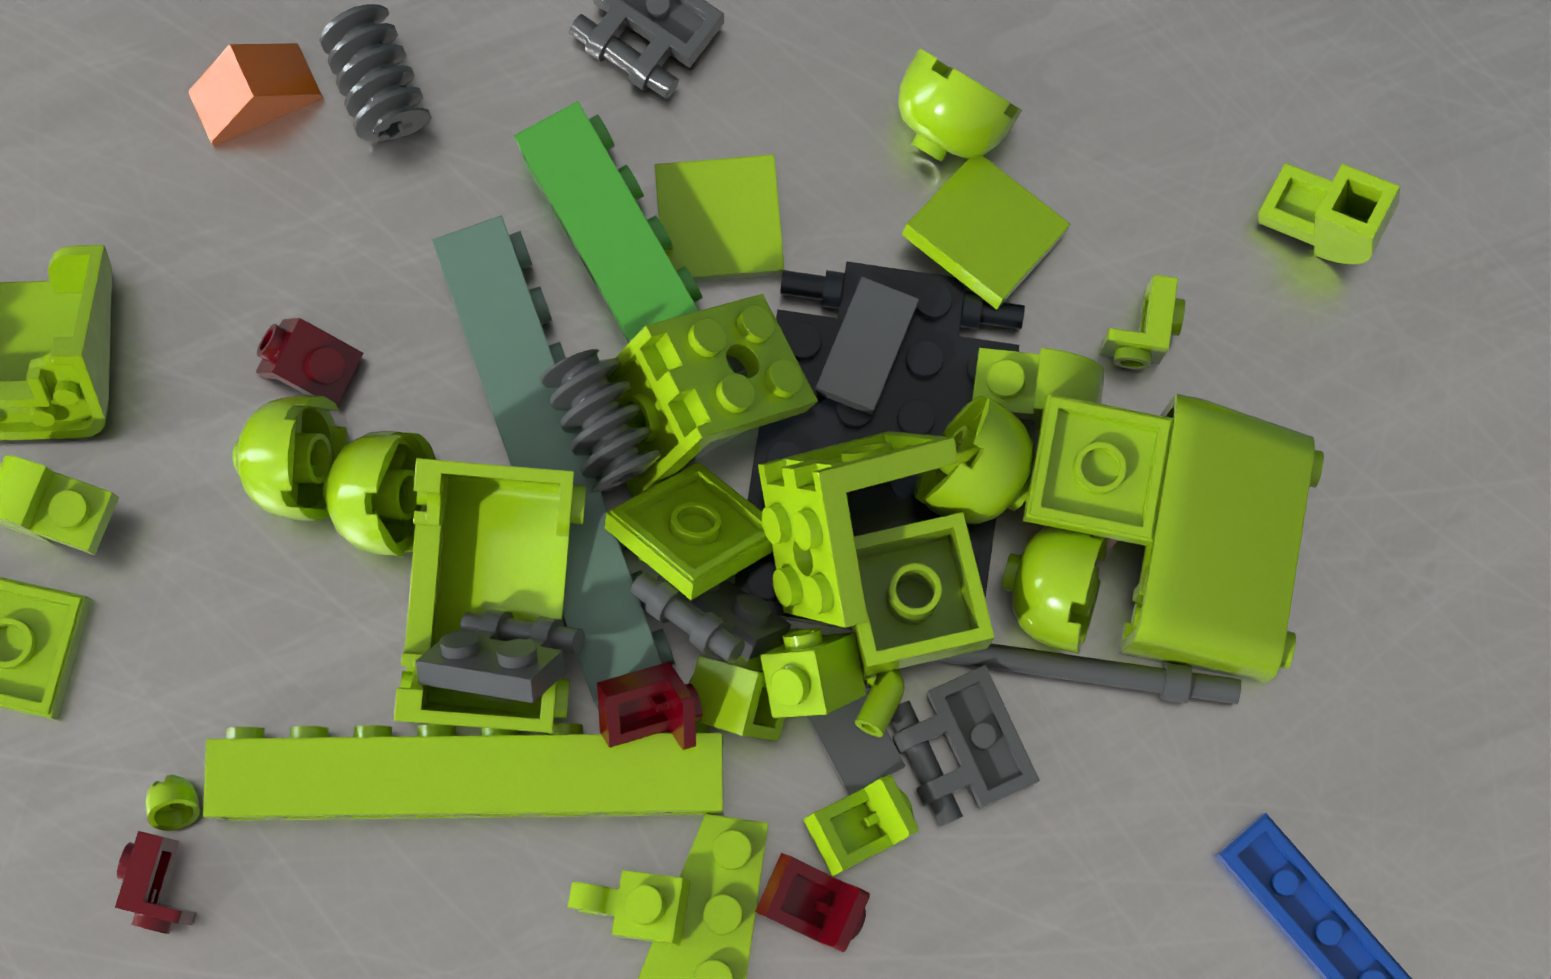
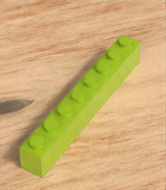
M696 722V747L682 750L672 733H658L609 748L601 734H583V725L576 723H553L552 733L545 732V735H519V730L481 728V736H456V726L420 725L417 726V736L392 737V727L381 725L355 726L353 737H329L328 727L296 726L290 727V738H265V728L229 727L226 728V739H206L203 817L217 821L724 815L722 733H710V726Z

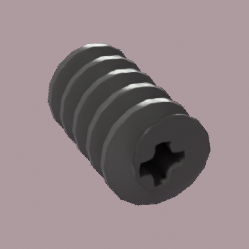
M378 4L355 6L340 13L324 27L319 39L324 52L329 55L328 64L331 71L337 75L336 84L338 89L346 97L345 107L349 115L354 117L353 127L357 136L366 141L376 142L408 136L421 130L432 119L428 109H412L421 102L423 95L420 88L413 86L405 87L412 82L415 75L411 67L405 65L397 66L403 62L406 53L403 46L391 44L395 41L398 33L394 25L382 23L388 17L389 11L388 8Z
M598 349L586 350L565 358L548 368L540 376V380L545 387L558 388L550 398L552 407L555 410L568 411L560 421L562 430L565 433H580L570 445L572 453L575 456H590L580 468L582 475L586 479L602 478L592 488L590 493L607 490L642 474L662 456L660 450H639L638 445L652 432L648 426L629 427L627 422L638 414L641 408L639 404L619 405L617 399L628 391L631 385L629 381L609 382L607 377L621 363L618 358L599 360L597 355Z

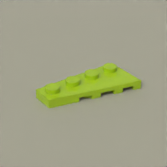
M705 814L680 874V877L690 881L680 946L653 942L638 979H747L756 916L755 910L758 902L768 831L767 822Z

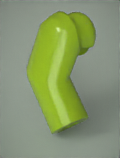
M899 669L863 676L864 683L871 687L855 719V724L865 733L876 737L884 735L905 690L904 680Z

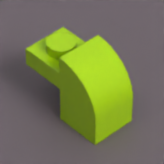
M1284 163L1258 213L1259 224L1314 245V256L1342 264H1362L1372 257L1399 204L1400 186L1343 163L1333 181Z
M1041 347L1040 354L979 348L973 399L980 395L986 398L987 396L1005 406L1018 419L1035 421L1036 433H1039L1044 400L1048 393L1101 404L1104 368L1096 361L1085 356Z
M4 455L0 464V526L51 544L53 541L92 555L96 554L119 497L111 491L54 472L45 465L16 456Z

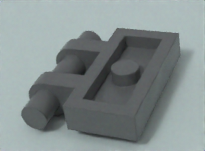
M593 0L596 6L607 12L599 24H596L583 14H580L573 21L569 34L585 44V52L598 61L602 62L607 59L629 74L628 81L641 90L646 91L650 88L665 99H668L677 88L679 79L662 68L664 63L671 55L690 68L724 24V13L705 0ZM627 26L650 41V44L642 54L619 39Z
M642 573L636 578L631 587V593L646 603L647 613L661 623L671 621L690 635L689 641L693 646L706 655L716 653L728 663L735 662L740 655L750 660L782 646L784 643L783 635L787 634L791 627L789 622L772 611V607L767 601L756 595L745 593L727 579L693 600L688 599L660 574L656 580L649 574Z
M489 609L485 614L466 612L461 620L460 631L444 635L438 643L416 660L418 682L421 685L534 703L565 674L563 652L581 653L585 643V634L583 629L566 627L562 620L541 616L533 622L514 619L511 612Z
M986 665L928 690L926 694L936 713L935 716L919 722L909 700L898 705L891 719L897 732L892 736L900 754L906 752L921 786L916 788V791L923 806L930 804L940 827L963 817L953 795L958 790L970 786L981 809L1040 781ZM943 734L946 735L960 765V768L945 775L929 743L930 740Z

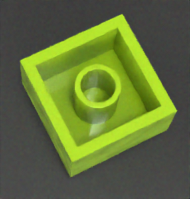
M963 512L854 537L868 621L852 626V630L855 632L864 677L983 650L989 647L995 636Z

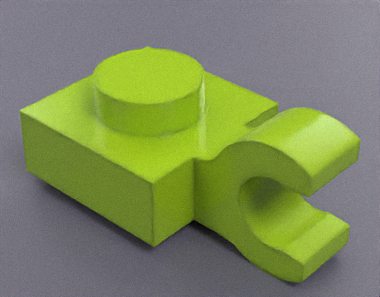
M622 870L619 889L589 883L572 882L568 908L577 909L580 913L614 917L611 935L619 938L680 946L690 881L682 877Z

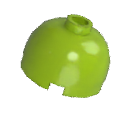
M921 48L918 49L909 64L899 87L898 106L902 120L917 133L911 144L941 162L948 152L966 159L983 156L1000 144L1022 112L1020 108L1011 104L1006 99L955 68L947 66Z
M299 395L271 400L259 407L249 417L239 439L234 445L233 464L245 492L255 505L277 517L291 520L318 521L330 516L328 510L324 509L327 506L323 498L324 479L341 450L349 443L347 428L335 426L333 417L329 412L340 411L335 402L324 396Z
M983 395L977 396L963 407L942 433L946 437H954L958 463L920 473L914 492L916 499L942 517L963 512L966 524H978L992 520L1003 513L1007 507L1012 511L1020 508L1027 500L1031 478L1029 474L1034 461L1033 441L1023 423L999 402L994 401L988 396L987 398Z
M397 431L369 432L345 445L326 475L323 483V498L327 504L328 513L336 531L359 550L392 556H404L403 552H413L415 524H413L414 511H420L421 506L417 505V491H413L416 458L436 460L431 445L421 434Z
M1048 526L1029 539L1022 555L1010 553L1003 575L1002 590L1013 592V614L1021 629L1034 640L1056 649L1079 654L1080 642L1084 643L1101 583V579H1098L1099 567L1095 566L1097 559L1105 561L1108 538Z

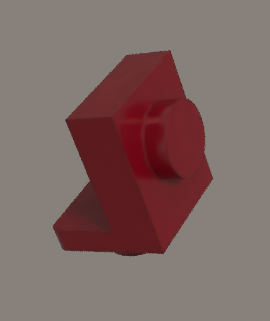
M302 318L283 319L280 325H271L264 334L257 349V356L262 358L256 373L266 379H278L305 395L324 396L335 402L337 406L364 353Z
M670 662L597 682L600 734L609 748L670 730L682 750L696 747V721L702 719L701 701L695 687L691 683L684 684Z
M138 831L135 843L129 842L125 846L117 868V879L123 882L115 908L135 913L131 925L165 934H170L173 923L192 925L195 912L160 903L178 846V840Z
M781 853L755 913L840 952H845L850 941L859 934L866 918L865 907L870 898V893L857 886L843 882L792 856Z

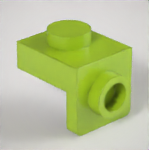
M1154 274L1144 291L1139 332L1109 328L1101 341L1100 355L1113 357L1114 364L1129 369H1147L1151 363L1159 365L1169 350L1171 335L1179 336L1183 325L1185 300L1176 298L1178 278Z
M890 774L877 779L865 788L803 819L833 877L893 847L919 831V827L913 817V808L909 798L898 788Z

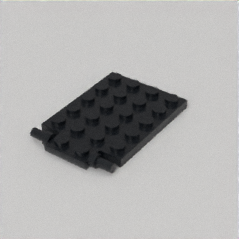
M846 261L845 273L826 270V276L783 270L780 294L822 300L821 306L839 309L838 318L777 309L776 320L818 402L804 413L759 427L748 501L761 511L765 508L758 464L887 431L944 436L942 433L949 423L973 399L979 348L1019 352L1020 346L1011 343L959 336L960 327L978 329L979 323L1022 329L1025 305L1003 302L996 310L975 292L965 290L966 285L956 277ZM861 277L919 298L918 306L873 416L815 393L817 383ZM920 473L846 492L854 537L942 517L928 509L924 503L915 498L916 481ZM996 518L978 524H966L985 598ZM773 552L736 573L735 586L747 594L756 595L767 601L771 605L772 611L784 620L852 630V626L844 628L785 613L783 605L778 601L773 588V574L776 570Z

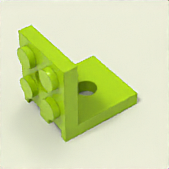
M763 293L646 325L615 357L619 359L621 365L607 377L610 383L629 381L631 388L617 399L619 405L639 404L641 411L627 422L629 427L648 426L652 432L638 445L639 450H660L662 455L645 472L625 482L632 497L675 475L710 442L804 413L818 402ZM726 355L737 358L744 365L748 378L734 373L730 369Z
M887 431L758 464L765 508L762 511V525L766 537L772 543L776 570L773 574V588L778 601L783 605L785 613L844 628L868 621L846 492L958 463L954 437Z

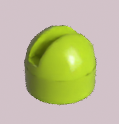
M174 774L167 775L164 782L155 781L149 787L145 806L148 823L152 827L163 831L178 830L191 825L199 817L200 808L197 793L192 783L186 778Z

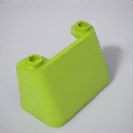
M105 245L68 246L54 252L48 266L50 281L0 282V440L84 438L94 436L104 428L109 407L112 265Z
M1175 394L1160 415L1174 418L1157 523L1153 543L1150 546H1145L1140 581L1134 589L1132 599L1136 603L1131 623L1126 622L1124 624L1119 654L1162 663L1169 662L1192 666V669L1268 683L1276 677L1279 668L1289 669L1294 656L1296 634L1295 632L1287 631L1309 487L1316 488L1319 483L1323 469L1324 453L1323 451L1315 450V441L1312 436L1201 398Z
M416 458L413 491H417V505L421 506L420 511H414L413 524H415L405 649L401 657V666L407 667V669L402 671L401 685L396 688L394 721L552 733L554 717L567 718L570 679H559L534 703L421 685L418 682L416 660L438 643L444 635L460 631L461 620L466 612L485 614L489 609L511 612L514 619L535 622L538 617L543 616L562 620L570 524L583 525L586 486L573 485L574 471Z

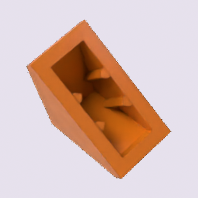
M298 43L229 44L188 91L213 146L323 99Z

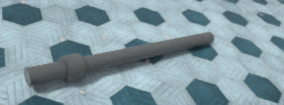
M993 643L987 649L935 660L977 667L986 665L987 668L1156 692L1160 693L1161 700L1187 703L1189 697L1238 704L1241 694V679L1192 672V666L1165 662L1164 667L1159 668Z

